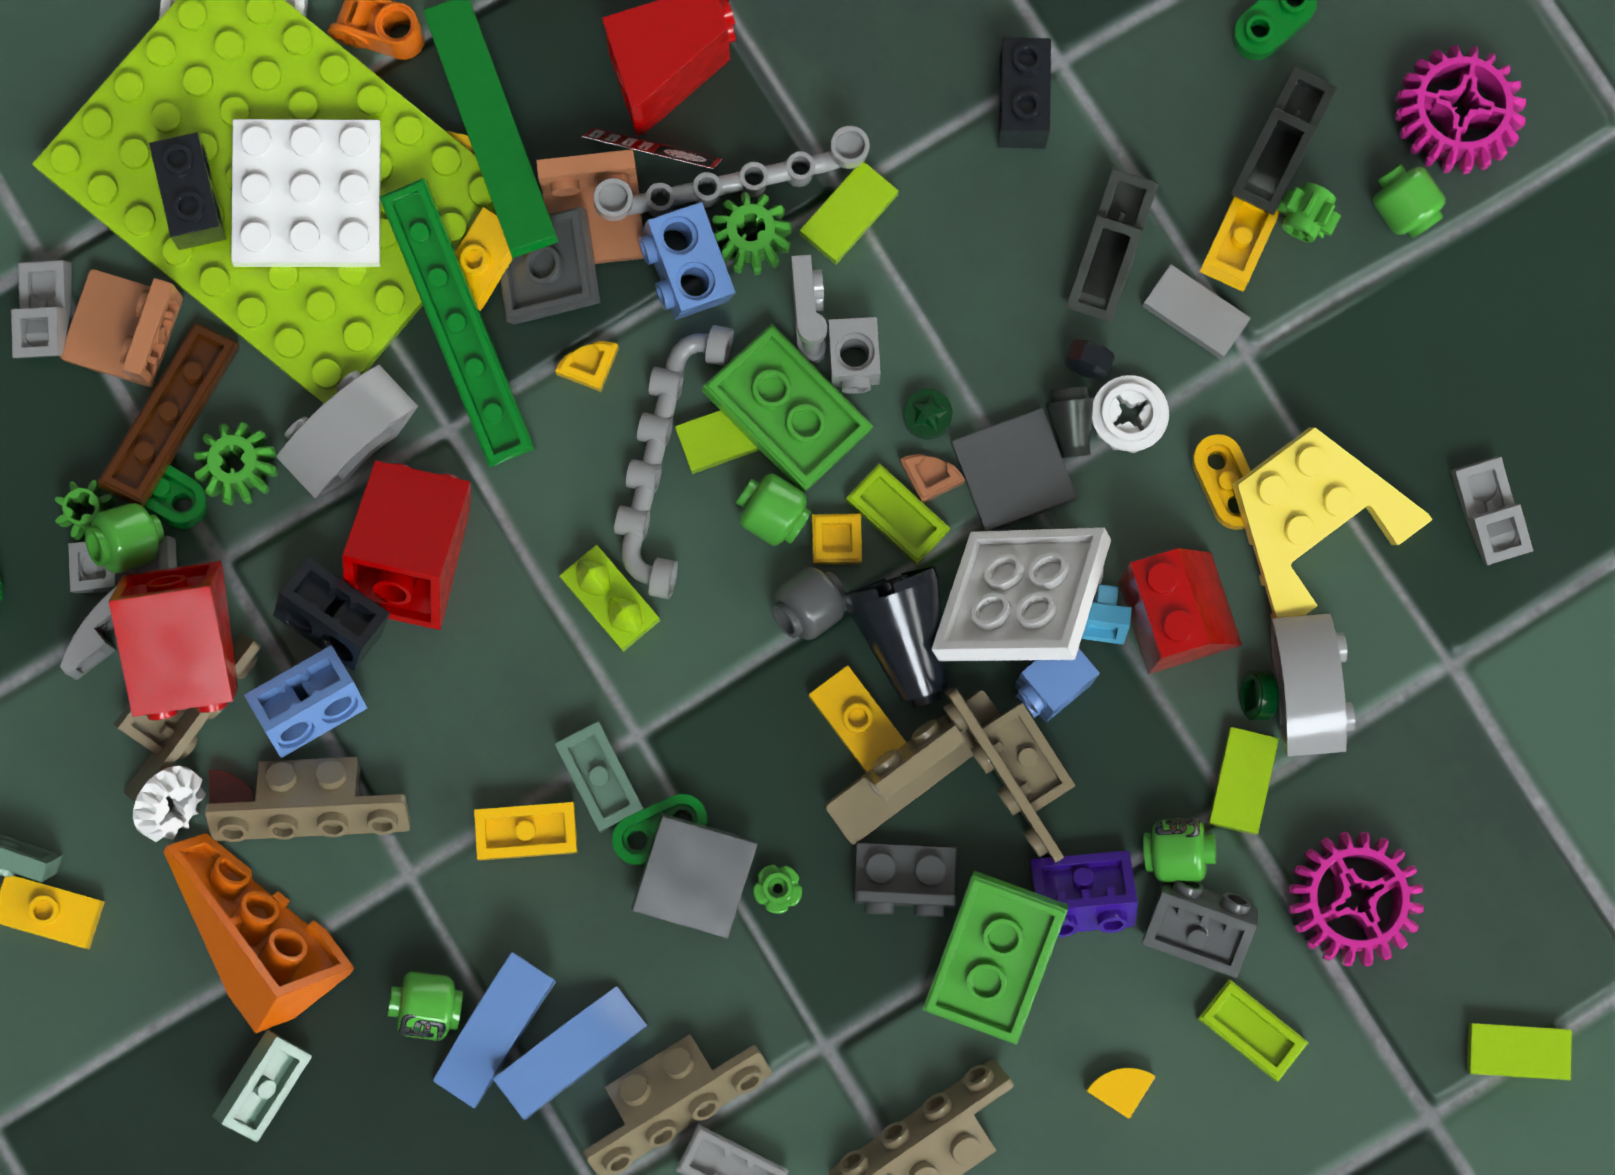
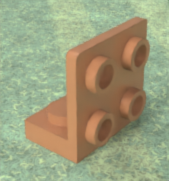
M633 149L536 160L538 179L549 215L576 207L587 210L595 264L643 259L638 238L643 236L641 231L643 229L642 214L629 215L619 221H608L600 217L594 207V191L602 181L609 178H617L626 182L631 188L633 195L639 194Z
M93 269L88 274L66 336L63 354L60 357L67 363L153 388L184 298L172 283L154 278L152 285L148 286Z

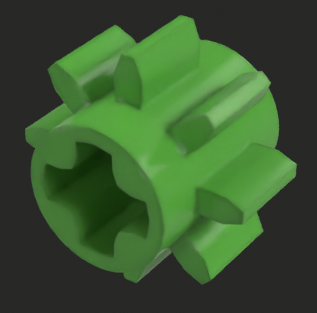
M1310 182L1304 183L1301 189L1295 187L1293 191L1287 190L1277 208V211L1285 214L1282 228L1292 237L1307 243H1313L1317 236L1319 238H1323L1325 234L1331 236L1341 217L1339 213L1333 211L1336 197L1326 188Z
M95 480L89 483L88 489L80 488L74 481H71V491L65 498L55 497V501L62 506L63 515L58 516L55 522L61 527H68L74 524L71 529V537L76 541H80L83 538L85 531L91 527V521L98 512L108 510V507L113 506L117 502L116 498L111 494L99 497L101 488H99L98 482ZM92 505L95 507L92 515L84 514L81 517L77 514L80 506L88 508Z

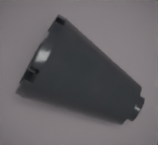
M934 565L900 573L901 576L888 580L884 578L853 589L843 595L847 611L901 701L911 700L914 708L940 700L941 695L939 691L948 687L946 661H939L932 651L942 619L939 575H937Z

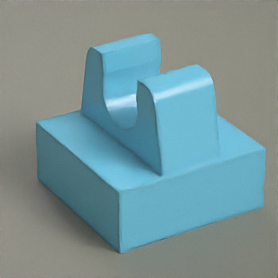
M1098 584L1097 594H1095L1094 602H1092L1081 639L1124 645L1130 627L1132 607L1117 606L1118 587Z

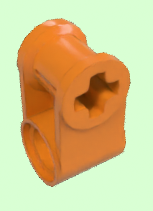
M344 0L336 23L330 24L327 30V34L342 44L358 49H368L401 60L415 57L420 53L425 42L423 29L411 7L391 0ZM402 24L410 26V30L403 37H390L391 31L396 26Z

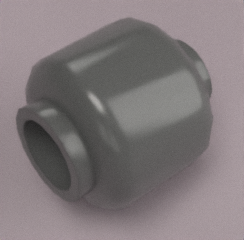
M806 567L776 588L773 597L774 606L771 608L772 616L780 629L789 637L812 640L842 619L845 610L842 598L845 594L844 586L833 573L826 572L824 574L819 569Z

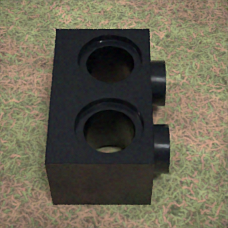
M1003 37L999 55L998 147L1046 148L1050 133L1051 38Z
M198 132L149 143L170 237L178 250L227 240L206 147Z
M308 557L279 592L273 616L322 650L332 645L341 662L355 671L382 636L390 612Z

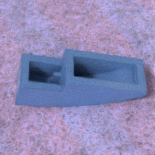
M511 952L464 1026L433 1082L475 1109L494 1081L493 1078L498 1075L527 1031L530 1021L557 981L517 954Z
M616 986L494 1077L493 1080L523 1120L528 1119L647 1027V1024L618 986Z

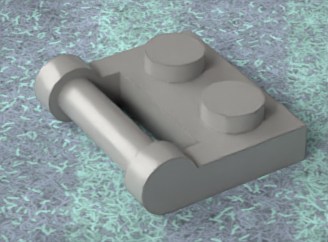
M811 254L791 256V282L797 349L811 364H816L825 357L827 346L824 340L827 335V323L822 315L816 313V311H824L822 269L812 270Z

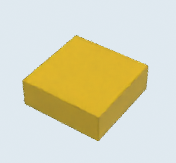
M812 514L813 565H862L861 514Z

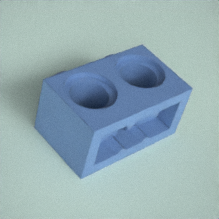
M702 202L647 220L641 230L643 236L639 237L638 241L645 262L648 265L654 263L660 281L655 283V287L664 310L671 309L674 319L677 320L730 301L736 292ZM675 230L682 233L686 238L687 248L681 251L669 248L664 241V232ZM693 275L699 278L703 284L704 293L700 296L687 294L681 287V277Z
M332 645L244 695L280 758L368 709L354 681Z
M1079 648L1075 660H1036L1022 671L1014 686L1019 693L1015 695V699L1017 702L1021 701L1033 719L1039 715L1047 723L1088 689L1100 673Z

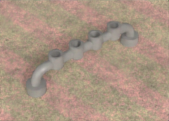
M844 126L834 133L829 152L811 156L806 152L799 151L790 155L785 162L767 166L758 162H749L742 167L740 172L718 177L713 173L704 172L699 174L694 179V182L672 187L665 183H655L648 188L646 193L636 195L632 194V190L626 182L617 178H609L602 181L594 191V207L598 215L603 219L619 221L626 216L648 212L653 217H658L672 212L676 205L695 202L696 204L702 202L704 208H709L718 203L721 195L739 191L749 193L750 197H758L764 193L767 185L788 181L795 187H803L810 183L815 174L825 173L841 167L852 169L860 166L867 158L870 142L862 129L856 126ZM795 164H802L806 166L808 172L798 175L791 167ZM755 174L761 178L762 182L758 185H750L746 182L745 177ZM707 184L711 185L715 192L712 195L706 196L701 194L698 188ZM656 195H663L669 202L664 206H657L651 199Z
M713 325L710 333H694L682 338L673 346L667 358L665 368L654 366L650 376L648 392L650 395L658 396L654 414L643 412L641 415L637 440L647 442L643 460L631 459L626 475V487L635 489L631 507L620 505L614 525V533L624 536L621 558L626 571L635 580L649 585L650 596L669 600L673 594L678 573V562L657 557L653 566L646 564L641 557V546L649 529L651 505L654 493H656L661 479V464L665 448L668 446L672 434L673 415L677 400H679L683 389L686 362L692 354L705 352L706 363L726 366L733 347V328Z

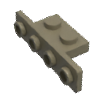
M243 633L233 642L237 679H243L251 672L258 659L256 653L261 647L260 644ZM128 704L113 725L152 753L126 786L124 793L135 802L139 792L150 778L161 770L172 767L178 758L182 760L191 753L198 741V731L208 718L214 719L223 709L201 713L195 707L177 710L178 713L175 716L167 719L149 720L147 715L132 717L130 704Z
M953 687L945 691L944 693L950 703L943 707V709L960 732L967 728L977 745L971 748L970 751L985 774L992 770L997 774L1004 785L997 790V793L1011 815L1014 816L1018 812L1022 813L1030 826L1023 833L1039 858L1047 853L1055 863L1063 859V854L1041 822L1036 811L1075 787V784L1024 704L1020 701L980 726L960 693Z
M976 690L964 699L980 726L1000 714L990 698L982 690ZM944 714L938 720L934 719L926 722L912 734L911 740L899 749H892L881 755L874 761L871 770L826 802L824 806L826 811L851 844H856L973 756L970 749L976 746L977 743L966 728L960 732L947 714Z
M358 757L259 761L255 801L207 804L205 811L212 839L228 842L266 838L287 840L306 836L340 837L347 834L367 833L387 835L393 832L409 831L410 816L406 796L403 794L359 796L360 766Z
M689 1034L605 1086L625 1125L585 1149L583 1154L597 1175L621 1173L628 1169L634 1160L654 1148L670 1143L676 1134L697 1121L710 1118L721 1106L732 1099L755 1090L763 1080L772 1075V1071L756 1045L749 1047L712 1070L695 1040Z
M990 1059L984 1064L977 1065L971 1068L964 1078L942 1093L929 1097L922 1107L909 1116L887 1126L880 1136L864 1147L846 1154L839 1164L829 1171V1174L962 1175L996 1152L995 1147L974 1114L1009 1091L1014 1084L995 1059Z

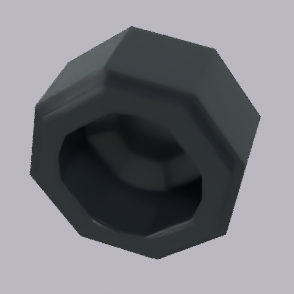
M1076 339L1072 341L1065 363L1068 368L1081 376L1104 379L1109 374L1115 355L1102 345L1088 340Z

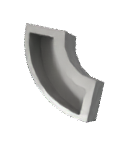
M380 365L362 375L358 370L348 374L336 387L338 393L323 404L309 419L305 416L294 422L284 434L288 442L276 457L315 499L346 483L373 453L398 436L418 407Z
M1331 613L1272 618L1270 659L1279 692L1277 706L1278 728L1287 757L1346 752L1347 731L1355 730V713L1352 702H1345L1341 662L1347 661L1345 634L1343 632L1336 633Z

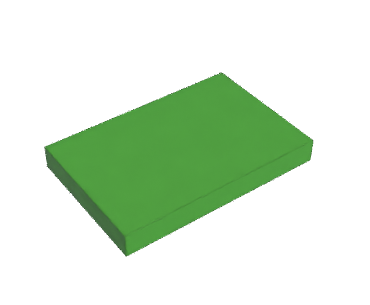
M773 324L768 326L723 367L701 390L793 485L804 493L874 427Z
M974 870L923 1010L1017 1045L1069 905Z

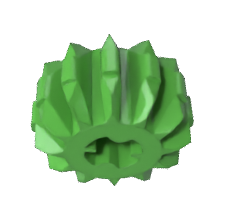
M744 192L741 194L742 206L738 207L733 201L726 200L723 203L726 215H714L712 224L719 230L714 233L718 247H722L720 252L724 262L735 258L733 269L737 274L744 270L746 263L752 264L753 274L758 276L762 272L761 262L763 260L769 266L776 268L779 266V258L776 252H789L790 242L784 237L792 233L791 222L780 221L785 215V209L782 205H777L767 210L769 206L768 195L762 194L757 204H751L749 193ZM756 227L757 240L747 241L745 228Z
M240 422L234 435L226 423L220 424L219 432L221 438L216 441L211 435L205 434L202 439L210 448L209 451L200 450L194 453V459L204 465L194 473L195 477L199 482H208L205 492L211 498L222 493V501L226 505L231 506L239 492L244 503L251 504L253 503L251 492L253 488L256 487L263 494H267L270 490L268 485L262 480L263 476L276 477L278 475V469L274 465L267 463L277 456V451L273 446H264L267 436L263 431L259 430L250 435V427L247 423ZM234 456L245 464L239 472H236L234 468L228 465V461Z

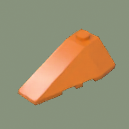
M207 833L166 846L163 853L224 988L255 1033L296 1018L352 973L354 966L326 929L315 920L307 924L287 908L290 903L289 899L279 891L271 895L251 878L252 870L216 840H213Z

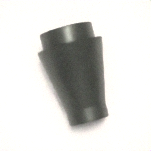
M1088 386L1049 391L1050 403H1047L1046 407L1061 448L1062 458L1091 455L1090 436L1094 398H1089Z

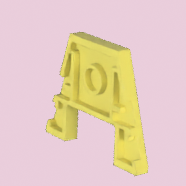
M1315 427L1306 429L1232 484L1249 545H1253L1261 572L1259 579L1261 585L1265 586L1272 609L1271 619L1305 616L1318 606L1292 569L1291 564L1365 507L1391 545H1400L1432 521V518L1426 511Z

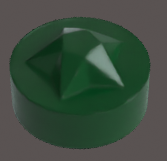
M923 389L909 397L905 404L903 417L905 426L912 435L920 439L932 440L942 436L948 430L953 412L951 403L944 394L933 389Z
M1249 671L1243 677L1239 690L1242 712L1249 720H1270L1278 706L1279 692L1277 681L1270 671Z

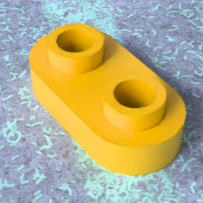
M1221 434L1208 436L1198 444L1193 453L1192 467L1217 521L1229 529H1245L1241 514L1230 511L1228 500L1236 498L1232 484L1251 470L1236 441ZM1210 455L1222 457L1224 468L1220 470L1211 468L1208 464V457Z

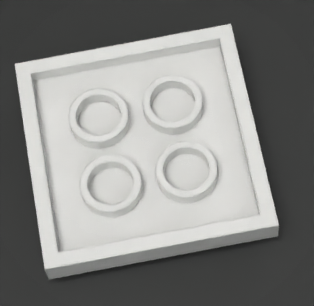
M233 119L231 261L233 266L381 267V201L379 198L381 196L380 120Z
M1105 527L970 532L932 646V651L939 661L1075 660L1111 543V538Z

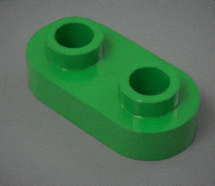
M1258 0L1240 16L1235 25L1232 35L1235 49L1240 55L1250 60H1263L1270 57L1309 23L1316 10L1317 0H1300L1301 5L1298 7L1290 6L1286 0ZM1261 26L1266 30L1267 35L1256 37L1252 34L1251 27Z
M169 465L144 508L149 514H155L166 524L174 528L185 529L195 526L204 518L208 504L202 486L193 478ZM185 499L192 503L191 507L186 511L180 512L174 509L175 504L179 500Z
M677 794L625 817L616 825L612 834V845L615 853L627 864L634 866L645 865L661 813L675 817L679 812H688L692 816V822L707 826L708 818L703 804L691 795ZM635 832L644 833L647 837V844L641 850H633L629 846V837Z

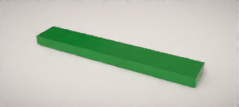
M450 0L424 9V16L512 258L558 243L555 230L470 0Z
M422 178L379 196L488 466L492 468L536 450L427 180Z

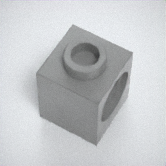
M877 317L828 320L831 384L834 387H842V392L849 394L868 392L871 390V385H879L881 370ZM849 348H859L866 353L868 360L861 366L851 367L843 362L841 355Z

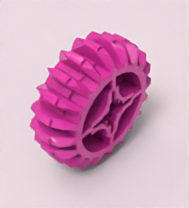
M1456 44L1451 46L1447 57L1440 49H1437L1431 53L1429 62L1423 58L1419 59L1413 67L1415 73H1407L1402 80L1405 89L1399 90L1395 101L1403 106L1396 111L1395 121L1407 123L1399 132L1400 139L1414 137L1415 142L1409 149L1410 154H1417L1422 149L1427 152L1428 155L1424 161L1425 166H1431L1436 159L1442 160V171L1444 174L1450 173L1455 163H1458L1463 175L1471 172L1474 163L1481 171L1488 169L1492 163L1491 158L1501 161L1508 153L1506 147H1514L1519 140L1516 130H1521L1525 125V117L1518 112L1525 108L1526 99L1514 96L1521 88V81L1507 82L1505 78L1511 72L1510 65L1502 66L1499 70L1493 66L1496 61L1495 53L1489 54L1485 60L1478 59L1479 51L1477 46L1471 47L1466 56L1462 55L1459 46ZM1452 78L1459 79L1454 90L1446 91L1439 89L1437 93L1426 91L1428 87L1438 81ZM1477 86L1489 96L1491 101L1484 99L1479 94ZM1462 95L1460 105L1465 107L1463 113H1468L1458 125L1460 115L1455 112L1458 107L1453 108V106ZM1428 118L1437 121L1442 126L1444 135L1431 124ZM1483 126L1494 128L1493 133L1483 139L1461 142L1462 136L1468 129L1481 130Z
M1348 832L1340 833L1338 835V849L1328 837L1319 842L1320 849L1324 857L1317 851L1309 849L1304 853V857L1312 866V869L1297 865L1293 869V873L1305 881L1304 885L1291 884L1288 886L1287 892L1289 894L1302 896V903L1288 906V912L1290 914L1304 912L1306 918L1305 921L1299 922L1294 926L1295 931L1300 933L1310 928L1314 931L1315 934L1306 943L1309 949L1316 948L1323 941L1326 942L1322 958L1327 961L1332 960L1340 949L1343 966H1352L1356 952H1358L1362 966L1373 965V949L1383 961L1392 958V952L1388 941L1394 947L1404 949L1408 942L1399 930L1415 933L1419 928L1416 922L1407 918V914H1420L1424 911L1422 904L1410 902V895L1422 893L1423 886L1421 884L1408 886L1406 881L1407 877L1417 872L1416 867L1411 865L1400 870L1397 864L1405 856V852L1402 849L1394 851L1389 857L1384 855L1389 843L1386 838L1378 839L1373 849H1370V836L1368 832L1359 833L1355 846H1353L1352 838ZM1343 859H1359L1368 862L1381 871L1384 876L1372 882L1364 881L1357 876L1353 868L1348 869ZM1330 867L1334 875L1331 879L1335 887V896L1330 903L1319 909L1317 901L1319 883L1323 874ZM1350 886H1354V892L1359 890L1364 892L1375 888L1374 892L1366 895V899L1360 902L1361 912H1357V906L1353 908L1345 907L1336 911V907L1345 903V899L1351 896ZM1392 890V914L1388 923L1381 931L1378 925L1380 918L1376 910L1377 901L1384 893ZM1340 916L1347 917L1355 923L1358 930L1363 929L1368 940H1352L1343 937L1332 930L1327 922Z

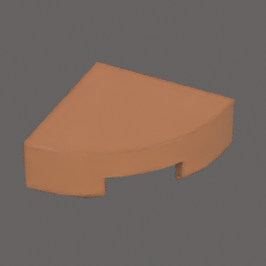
M914 454L900 459V464L911 486L923 504L965 483V478L954 465L939 458Z

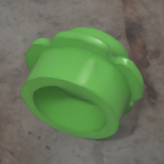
M769 865L759 872V880L753 886V894L759 904L766 906L765 908L768 912L775 914L784 913L788 910L789 906H796L802 896V887L798 884L799 875L793 868L783 865L781 868L776 865ZM775 884L782 885L783 890L781 893L773 891Z

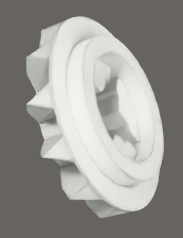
M1126 375L1112 379L1098 391L1094 398L1092 422L1097 436L1110 445L1113 450L1129 451L1134 454L1140 450L1152 447L1162 437L1169 421L1167 400L1154 383L1143 377ZM1120 402L1122 404L1125 403L1130 409L1135 406L1139 407L1144 403L1146 404L1137 417L1140 424L1139 428L1137 426L1134 427L1130 422H1126L1123 425L1121 423L1117 426L1114 425L1122 413L1119 406Z
M184 766L168 767L155 774L146 782L136 798L133 808V821L136 829L155 842L163 837L173 840L179 828L189 829L190 818L201 813L197 804L206 796V793L200 787L203 779ZM168 796L174 799L173 803L175 806L171 811H169V802L166 799Z

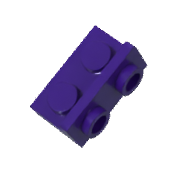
M1129 850L1064 856L1057 863L1051 857L1030 859L1033 892L1069 905L1058 937H1067L1076 932L1094 930L1115 933L1136 925L1138 900Z

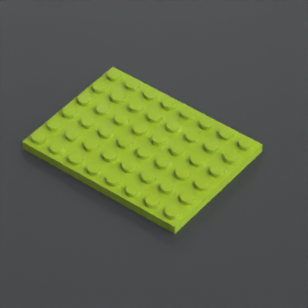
M176 0L32 165L319 402L325 404L338 393L336 387L348 374L355 370H358L361 375L367 372L423 304L382 203L381 267H234L231 263L233 119L380 120L381 195L422 178L426 179L455 251L460 246L483 207L496 213L477 159L472 152L285 0ZM198 132L206 147L227 240L178 250L170 237L149 143Z

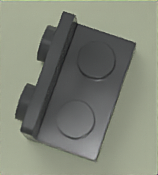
M857 843L854 904H864V913L892 915L894 914V906L914 907L915 916L944 917V908L955 907L956 848Z
M1177 880L1172 884L1161 883L1160 893L1143 935L1142 945L1237 978L1258 925V908L1252 906L1247 898L1239 894L1225 892L1221 895L1204 889L1203 884L1200 882L1183 883Z

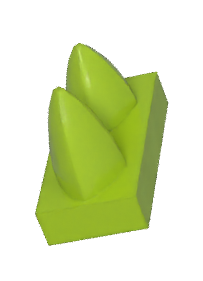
M595 545L559 575L564 584L622 652L660 622L657 614L598 545Z

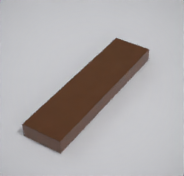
M197 322L194 323L99 478V488L129 503H138L145 507L238 353V342Z

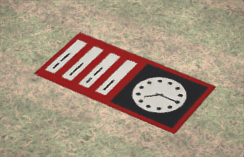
M594 127L582 136L714 169L722 160Z

